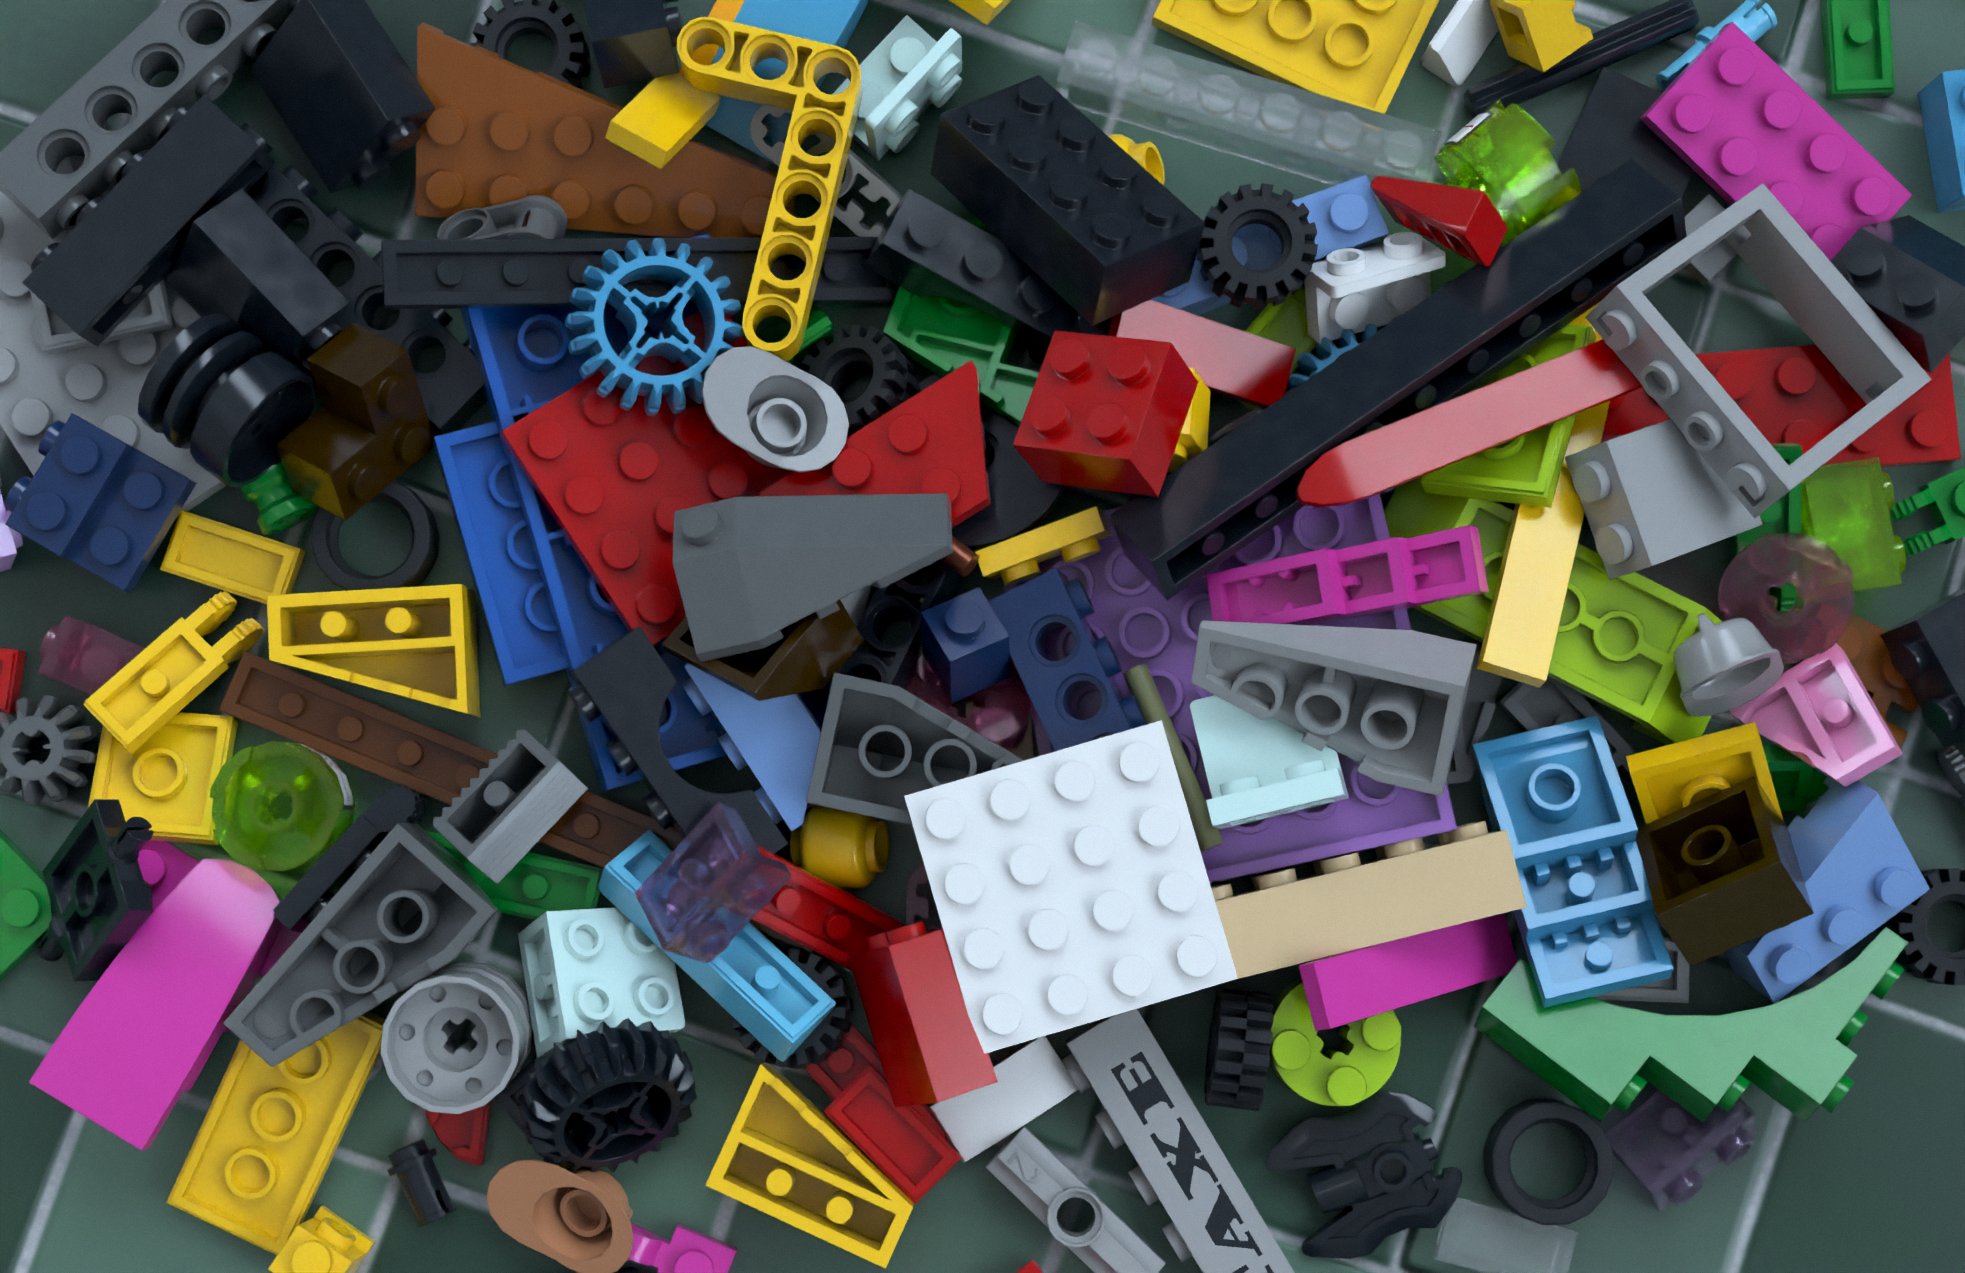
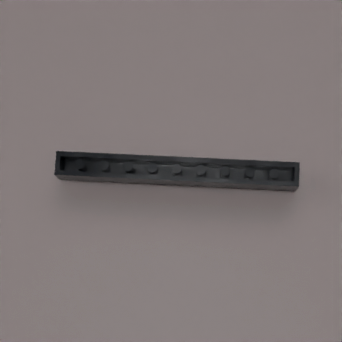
M1632 158L1608 175L1600 177L1592 186L1558 209L1547 213L1539 222L1507 244L1501 245L1490 266L1476 264L1456 279L1446 282L1434 294L1406 313L1392 319L1387 326L1352 350L1342 353L1333 363L1299 386L1291 388L1283 397L1248 421L1237 425L1229 434L1197 456L1184 461L1175 471L1165 477L1159 497L1137 494L1130 498L1122 507L1109 515L1124 555L1166 600H1169L1305 506L1297 500L1295 491L1306 470L1324 453L1346 441L1469 393L1601 302L1619 283L1687 237L1682 197Z

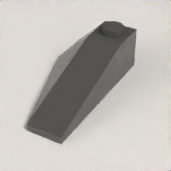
M947 493L733 497L674 511L673 566L695 652L701 662L765 648L783 639L784 636L781 629L814 612L822 619L840 610L836 601L868 585L882 589L953 553L951 501Z
M834 672L806 803L912 825L905 795L1024 760L899 686Z
M398 823L223 1024L270 1067L277 1066L453 962L496 914L498 909L467 868L417 823Z

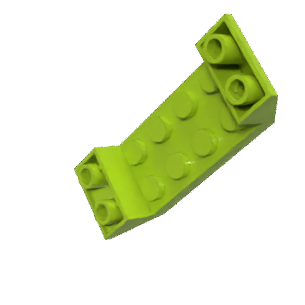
M1422 476L1411 483L1397 486L1384 510L1390 538L1402 537L1407 539L1467 525L1478 527L1489 592L1412 608L1483 643L1514 510L1496 501L1426 493L1421 484ZM1578 543L1548 677L1635 720L1632 726L1633 729L1665 745L1700 737L1703 735L1712 715L1693 716L1686 711L1680 697L1682 691L1673 660L1674 651L1682 642L1699 632L1697 615L1704 613L1714 624L1722 621L1706 607L1637 572L1609 580L1599 553Z

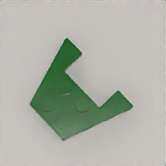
M979 219L966 220L969 223L975 225L976 227L998 238ZM900 286L883 330L884 336L886 335L905 355L942 378L972 360L980 374V401L1020 426L1039 372L1006 364L1016 333L994 316L970 304L942 296L919 297Z

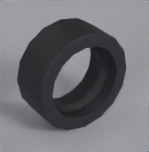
M393 481L368 502L388 503L400 509L409 520L413 533L412 547L405 562L393 572L381 576L363 575L351 569L342 558L338 545L339 530L344 519L319 506L312 520L310 544L317 566L332 584L346 591L417 587L427 578L438 556L440 534L433 512L415 492Z
M1553 1098L1528 1099L1507 1109L1491 1127L1483 1149L1484 1173L1494 1195L1513 1213L1541 1225H1568L1589 1215L1606 1197L1614 1175L1613 1149L1602 1126L1585 1110ZM1539 1123H1556L1567 1127L1579 1138L1585 1151L1586 1168L1581 1182L1571 1193L1559 1199L1541 1200L1528 1195L1517 1185L1511 1172L1510 1155L1515 1141L1526 1129Z

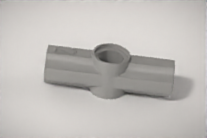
M1025 1125L1012 1135L986 1164L985 1167L1049 1228L1055 1239L1067 1246L1094 1273H1159L1166 1264L1145 1241L1100 1199L1094 1189L1081 1181ZM1074 1197L1085 1199L1092 1205L1094 1210L1093 1218L1089 1225L1077 1231L1067 1230L1062 1227L1056 1218L1060 1205L1067 1199Z

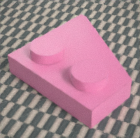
M1836 642L1784 672L1774 686L1757 698L1729 710L1731 715L1744 725L1756 722L1760 735L1844 787L1851 785L1903 754L1850 660Z

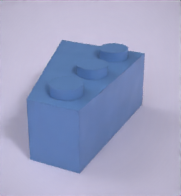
M1827 777L1823 783L1829 788L1805 819L1797 815L1787 827L1814 914L1724 952L1734 972L1773 1003L1786 996L1930 890L1878 792L1858 780L1844 787Z

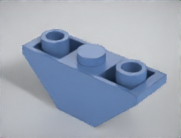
M689 663L685 665V669L691 676L690 679L682 683L685 691L702 716L713 710L726 730V733L718 738L722 748L738 771L747 765L750 767L762 786L753 793L775 825L784 819L791 832L803 825L808 804L806 799L822 728L800 694L758 701Z

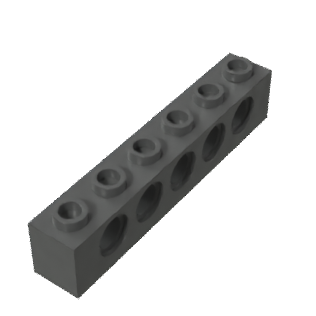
M166 0L0 151V191L52 240L63 230H73L77 226V216L84 206L94 198L101 196L111 186L115 187L122 179L121 173L126 163L138 152L145 149L151 150L167 133L166 126L177 110L188 103L195 104L203 95L210 101L215 100L229 87L233 78L232 74L249 58L253 60L258 59L300 0H261L258 2H246L243 0ZM220 29L225 31L221 39L213 44L203 45L196 43L198 36L206 30ZM162 71H175L178 73L175 81L168 86L160 88L150 86L152 78ZM128 113L132 115L129 123L119 130L109 131L103 129L106 120L114 114ZM74 155L85 157L82 166L75 172L70 174L56 173L58 165L65 158Z

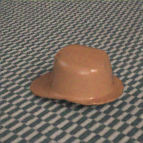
M538 1159L517 1160L501 1167L490 1180L486 1197L490 1214L501 1230L519 1243L555 1259L565 1267L578 1273H613L618 1271L630 1258L634 1243L630 1221L633 1216V1210L629 1206L628 1196L621 1183L610 1173L601 1169L591 1172L582 1167L574 1172H570L558 1165Z

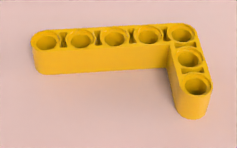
M699 17L690 20L681 29L677 37V52L686 79L693 87L718 95L793 111L742 321V328L748 346L770 352L785 361H789L799 352L804 340L861 105V69L852 53L839 46L715 17ZM705 44H716L725 51L722 58L717 63L711 65H700L694 62L691 57L698 47ZM768 58H777L788 66L783 75L773 80H764L754 73V69L762 60ZM831 72L840 73L850 80V84L841 93L836 95L826 94L816 87L818 80L823 75ZM814 133H824L831 136L836 143L828 154L812 156L805 153L801 148L803 140ZM799 194H810L821 202L818 211L807 218H797L790 215L786 210V206L789 200ZM784 255H795L806 263L803 273L793 280L776 278L771 273V267L779 257ZM780 316L791 324V329L782 341L767 343L755 335L758 324L764 318Z

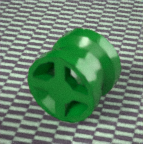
M282 462L270 466L266 473L256 481L240 487L245 500L256 505L260 513L257 523L264 535L279 533L294 527L312 517L319 508L315 503L292 491Z

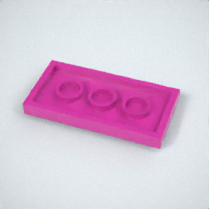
M1730 22L1721 28L1640 117L1660 139L1730 205H1733L1755 188L1764 184L1830 261L1861 227L1890 220L1912 196L1894 176L1734 22Z

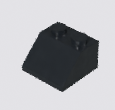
M1907 215L1861 227L1831 260V263L1910 355L1929 373L1933 372L1965 336V246Z

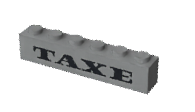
M1138 1009L1100 1019L1066 1039L1065 1042L1072 1054L1062 1059L1063 1064L1079 1091L1083 1093L1093 1087L1105 1107V1110L1095 1115V1118L1114 1150L1126 1143L1139 1166L1128 1173L1147 1205L1150 1206L1160 1200L1171 1218L1172 1223L1163 1227L1162 1230L1180 1261L1183 1263L1193 1256L1203 1273H1295Z

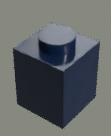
M979 587L921 612L923 656L951 703L1010 678L1009 635Z

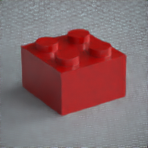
M1054 331L1013 446L1042 482L1159 497L1198 381L1171 342Z

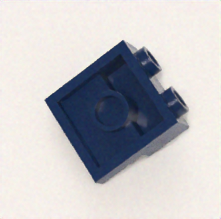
M71 413L66 423L60 420L55 421L44 433L38 451L45 458L34 477L31 479L28 476H23L11 488L5 501V508L12 513L5 525L57 555L71 560L121 590L132 593L197 483L96 425Z

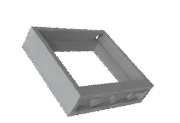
M1764 184L1755 188L1619 283L1585 317L1605 340L1604 343L1616 353L1642 384L1646 393L1659 404L1684 434L1689 444L1701 454L1727 485L1730 492L1738 498L1754 519L1932 380ZM1724 238L1867 404L1790 465L1784 461L1645 296L1646 293Z

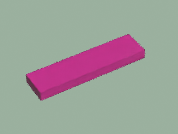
M1502 913L1340 953L1299 965L1314 1028L1315 1031L1338 1027L1506 975L1516 965L1517 960L1505 914Z

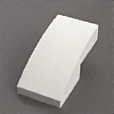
M1046 1036L1032 1040L994 1065L993 1069L998 1082L934 1103L929 1107L933 1116L946 1133L949 1143L962 1156L960 1159L962 1163L983 1152L1079 1090Z

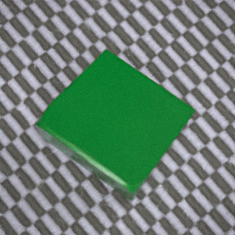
M812 304L804 340L799 352L792 359L786 361L794 366L800 363L806 354L812 355L818 351L814 344L821 338L827 343L834 340L832 322L816 304ZM781 317L760 332L761 339L767 343L782 341L788 335L791 324Z

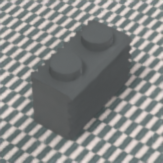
M525 729L516 730V739L507 740V749H498V758L489 759V767L480 769L479 778H470V787L461 788V797L452 798V807H443L442 816L433 817V827L472 864L498 884L588 788Z

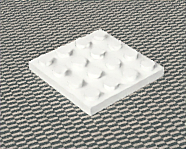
M1162 720L904 796L967 1013L984 1054L1238 979Z

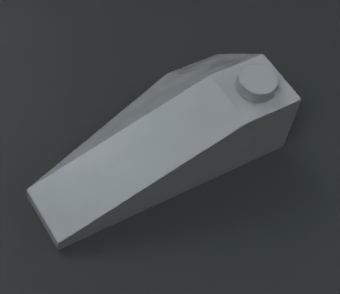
M1202 620L1199 626L1191 683L1261 720L1270 717L1279 720L1303 733L1302 742L1322 751L1327 746L1359 763L1357 771L1377 782L1443 796L1477 645L1413 630Z

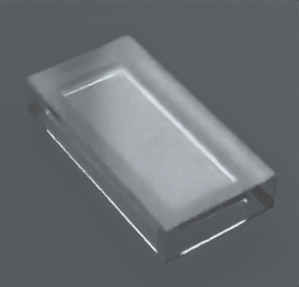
M1457 1196L1455 1203L1442 1220L1433 1257L1440 1261L1482 1273H1568L1578 1232L1559 1225H1541L1520 1217L1511 1211Z

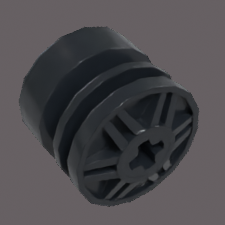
M216 312L201 317L189 325L162 351L147 374L139 394L138 415L142 422L153 431L164 434L167 441L173 446L183 449L190 448V453L195 462L225 485L240 488L259 479L271 466L276 465L281 459L276 444L309 419L315 405L317 389L310 375L281 354L271 351L265 352L264 346L257 336L244 332L241 325L230 316Z

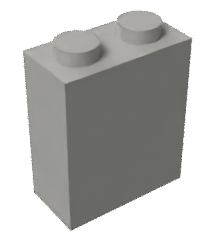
M1671 419L1602 442L1565 457L1575 491L1580 498L1595 539L1597 551L1603 561L1609 580L1657 565L1763 525L1760 515L1754 519L1738 498L1730 492L1727 485L1701 454L1689 444L1684 434Z

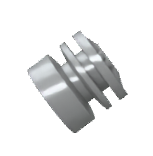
M460 961L442 967L419 981L396 1000L383 1024L380 1053L388 1078L407 1100L430 1112L460 1114L486 1105L504 1090L517 1073L520 1072L533 1048L534 1035L528 996L511 975L488 963ZM467 1018L476 1027L471 1033L473 1039L470 1038L464 1044H461L453 1036L458 1030L456 1024L459 1025Z

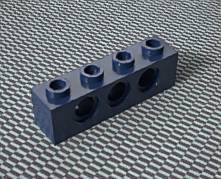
M1055 568L988 601L1009 635L1010 656L1054 751L1148 724L1140 712V706L1133 694L1126 698L1122 696L1113 676L1122 671L1121 664L1108 638L1103 636L1096 640L1086 617L1095 613V610L1079 578L1069 582L1067 576ZM1057 628H1070L1074 635V647L1071 653L1059 661L1049 660L1044 648L1047 636ZM1095 685L1102 696L1101 707L1093 717L1086 720H1078L1072 711V698L1081 687Z

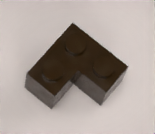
M354 322L307 358L323 407L276 444L292 491L344 520L350 518L434 447L432 442L434 438L408 350Z

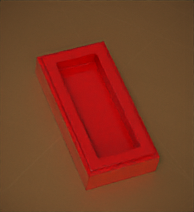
M871 1064L824 1110L828 1117L915 1204L962 1157L913 1106L894 1107L886 1079Z

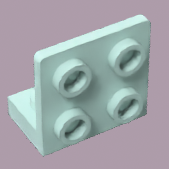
M906 15L859 65L862 78V100L853 139L877 161L889 149L894 153L900 152L918 132L920 124L916 120L932 103L937 108L943 106L962 84L963 79L959 76L962 72V37L953 28H950L937 42ZM847 78L832 95L843 92L849 86L850 80Z
M1216 695L1191 702L1190 710L1212 799H1208L1206 802L1213 827L1222 830L1349 799L1337 751L1327 746L1322 751H1319L1302 742L1304 734L1273 717L1261 720Z
M617 907L546 911L518 933L537 1058L551 1057L554 1054V1042L567 1044L576 1039L577 1029L587 1034L596 1031L602 1021L610 1028L617 1027L627 1018L636 1027L651 1021L657 1030H668L670 1033L684 1028L685 1018L675 962Z

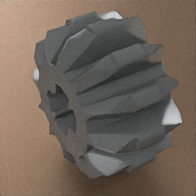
M44 695L38 705L30 698L23 697L16 700V716L0 712V727L4 730L2 737L0 736V773H5L0 789L5 794H15L22 790L25 803L39 804L45 794L51 801L61 802L67 799V783L75 787H84L88 783L86 774L79 769L81 763L96 764L97 753L83 750V744L93 740L97 736V732L91 726L77 727L81 721L83 710L74 705L61 709L58 697ZM38 738L50 741V744L43 745L44 749H50V754L46 761L34 759L35 755L41 753L40 751L33 750Z

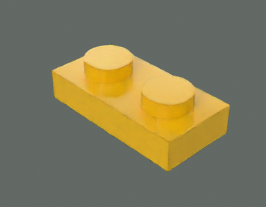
M1095 506L975 551V553L979 556L978 563L983 576L993 580L1002 577L1004 585L1007 586L1040 574L1041 571L1038 563L1061 554L1065 563L1074 562L1101 551L1098 541L1113 534L1105 512Z

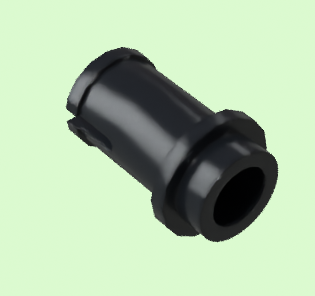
M424 1139L411 1143L388 1155L393 1167L387 1171L390 1176L397 1174L417 1219L418 1228L432 1223L457 1209L455 1204L452 1203L432 1159L433 1156L437 1155L436 1149H428Z

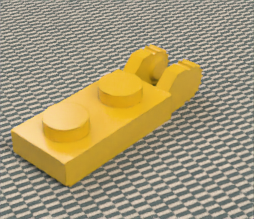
M224 591L217 595L215 594L214 597L201 605L187 619L184 620L183 617L178 619L85 700L83 705L130 754L229 669L227 664L239 660L244 651L248 652V649L253 647L259 638L262 637L264 628L255 619L247 618L236 625L233 630L229 631L212 647L202 638V636L215 631L236 610L237 601L228 592Z

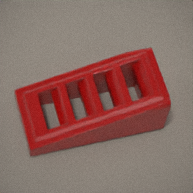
M1375 176L1370 186L1396 223L1482 266H1490L1508 230L1506 223L1482 190L1387 176Z

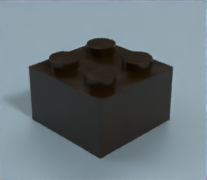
M1755 776L1638 828L1637 840L1656 916L1690 966L1814 914L1788 828Z

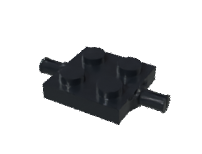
M94 799L42 871L50 897L52 919L49 923V929L36 944V949L41 948L37 953L42 959L54 962L58 961L65 951L74 982L98 981L153 911L152 891L148 882L143 879L137 860L140 850L153 836V830H149L152 825L142 817H131L126 822L119 799Z

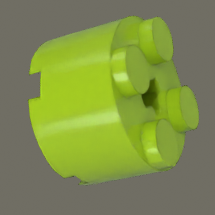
M1302 978L1286 985L1273 999L1272 1013H1274L1271 1028V1033L1273 1034L1269 1051V1064L1277 1078L1298 1095L1321 1105L1352 1106L1376 1093L1392 1075L1398 1062L1401 1047V1025L1394 1010L1342 1025L1339 1031V1036L1345 1040L1342 1048L1339 1051L1329 1048L1323 1055L1320 1051L1323 1048L1324 1042L1317 1036L1318 1031H1315Z

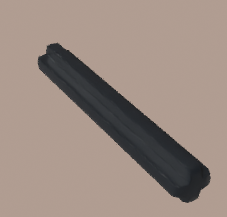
M1669 0L1593 33L1594 39L1545 72L1523 63L1470 86L1463 94L1466 107L1473 119L1482 111L1490 110L1494 112L1493 115L1598 71L1603 66L1607 67L1692 30L1699 22L1697 9L1692 0Z

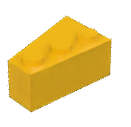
M452 584L267 595L270 661L481 718L475 591L465 585Z
M762 1062L705 1185L885 1269L914 1206V1202L837 1125L772 1064Z

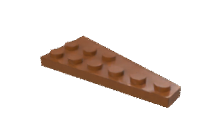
M422 22L417 26V80L436 109L419 129L421 137L416 142L415 216L449 218L457 212L469 208H485L519 200L526 196L541 195L551 198L560 204L566 212L568 221L566 229L671 238H692L705 234H710L711 238H762L778 172L731 152L725 151L723 153L693 139H690L662 169H658L605 138L610 121L624 107L540 71L535 73L500 58V54L476 45L474 47L443 34V30ZM796 196L789 200L786 206L787 212L794 217Z

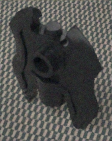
M1378 1090L1368 1097L1357 1109L1336 1117L1310 1116L1294 1126L1268 1153L1265 1159V1166L1270 1171L1329 1165L1308 1176L1313 1192L1323 1214L1346 1208L1302 1242L1301 1249L1305 1255L1309 1257L1344 1259L1370 1255L1390 1235L1407 1228H1436L1456 1201L1462 1183V1173L1456 1167L1443 1168L1441 1175L1431 1176L1430 1174L1434 1170L1431 1162L1439 1157L1431 1138L1421 1140L1419 1133H1413L1412 1129L1418 1124L1426 1127L1435 1120L1436 1111L1431 1105L1409 1094Z

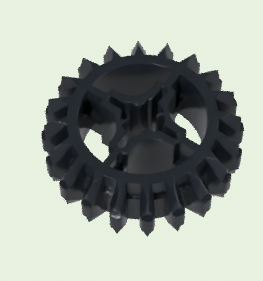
M629 1018L624 1019L614 1028H610L602 1021L596 1031L587 1034L577 1029L576 1039L567 1044L554 1042V1054L551 1057L535 1059L536 1072L522 1078L524 1091L518 1097L520 1104L519 1113L523 1121L522 1127L529 1144H533L536 1153L542 1156L545 1162L554 1165L559 1164L560 1167L570 1172H574L580 1167L596 1172L600 1167L607 1166L612 1173L615 1172L620 1163L632 1160L638 1164V1158L643 1153L649 1150L661 1151L660 1141L664 1138L679 1135L678 1123L686 1121L692 1116L690 1104L697 1099L695 1080L691 1073L693 1067L686 1052H682L678 1041L672 1038L668 1030H657L651 1021L636 1027Z

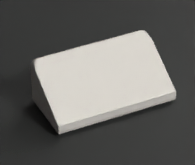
M1458 0L1429 43L1421 58V66L1454 87L1463 85L1499 30L1489 0Z

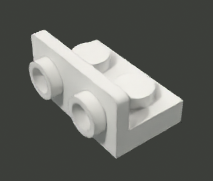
M1413 232L1391 234L1384 239V243L1363 249L1344 248L1332 251L1327 255L1326 259L1312 264V268L1304 280L1308 335L1321 344L1323 337L1331 341L1342 338L1343 329H1352L1354 334L1365 331L1368 324H1374L1377 327L1388 324L1395 317L1406 313L1431 296L1430 271L1446 266L1445 252L1424 239L1421 235Z

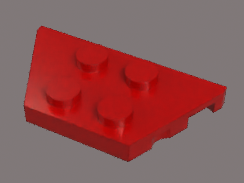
M970 360L847 437L846 444L837 458L821 469L801 473L793 471L761 491L760 495L814 496L947 493L951 501L952 528L990 505L989 480L984 453L986 450L985 431L981 417L979 392L981 382L976 366Z

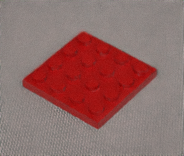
M698 310L683 319V322L689 332L696 337L693 343L703 351L705 328ZM731 318L725 319V321L732 322ZM743 337L736 341L726 342L734 348L748 347ZM653 355L644 358L634 369L646 374L665 376L677 374L689 368L680 361L673 364L662 356ZM598 371L593 376L585 379L502 430L499 436L627 630L629 631L640 626L651 644L655 645L669 636L686 617L673 566L674 511L733 497L761 496V491L793 471L762 465L750 457L744 449L731 443L715 429L705 412L704 402L701 404L696 403L685 391L686 407L680 413L674 414L670 410L665 396L661 397L660 409L654 416L646 414L644 396L637 395V399L630 410L621 409L620 399L624 393V390L615 385L610 394L605 398L597 394L596 391L599 385L606 378Z

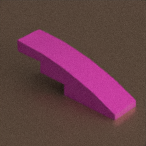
M1471 525L1407 539L1393 537L1338 550L1324 548L1206 574L1213 621L1313 625L1489 592L1478 527Z

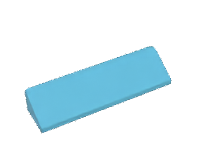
M650 829L604 866L598 885L600 892L778 1060L783 1062L792 1055L835 1007L836 1002L743 915L718 902L711 895L714 888L706 881L700 884L685 862Z

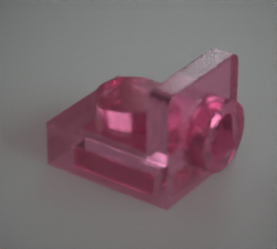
M66 615L60 625L55 624L51 627L41 644L39 657L43 662L38 673L92 695L142 652L145 647L87 621Z

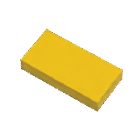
M680 73L657 77L610 121L605 138L654 167L662 169L716 114L721 96L693 87L686 77Z
M181 510L160 570L267 605V595L291 594L306 551Z

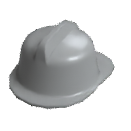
M753 346L735 347L717 356L705 372L702 397L705 412L715 429L731 443L744 449L750 457L762 465L799 473L819 470L834 461L846 444L849 422L845 405L834 389L817 377L802 371L776 355Z
M1704 613L1697 615L1699 632L1682 642L1674 651L1673 660L1682 691L1680 697L1686 711L1693 716H1710L1724 713L1746 704L1774 686L1783 675L1784 670L1779 650L1773 649L1755 625L1746 618H1734L1714 624Z

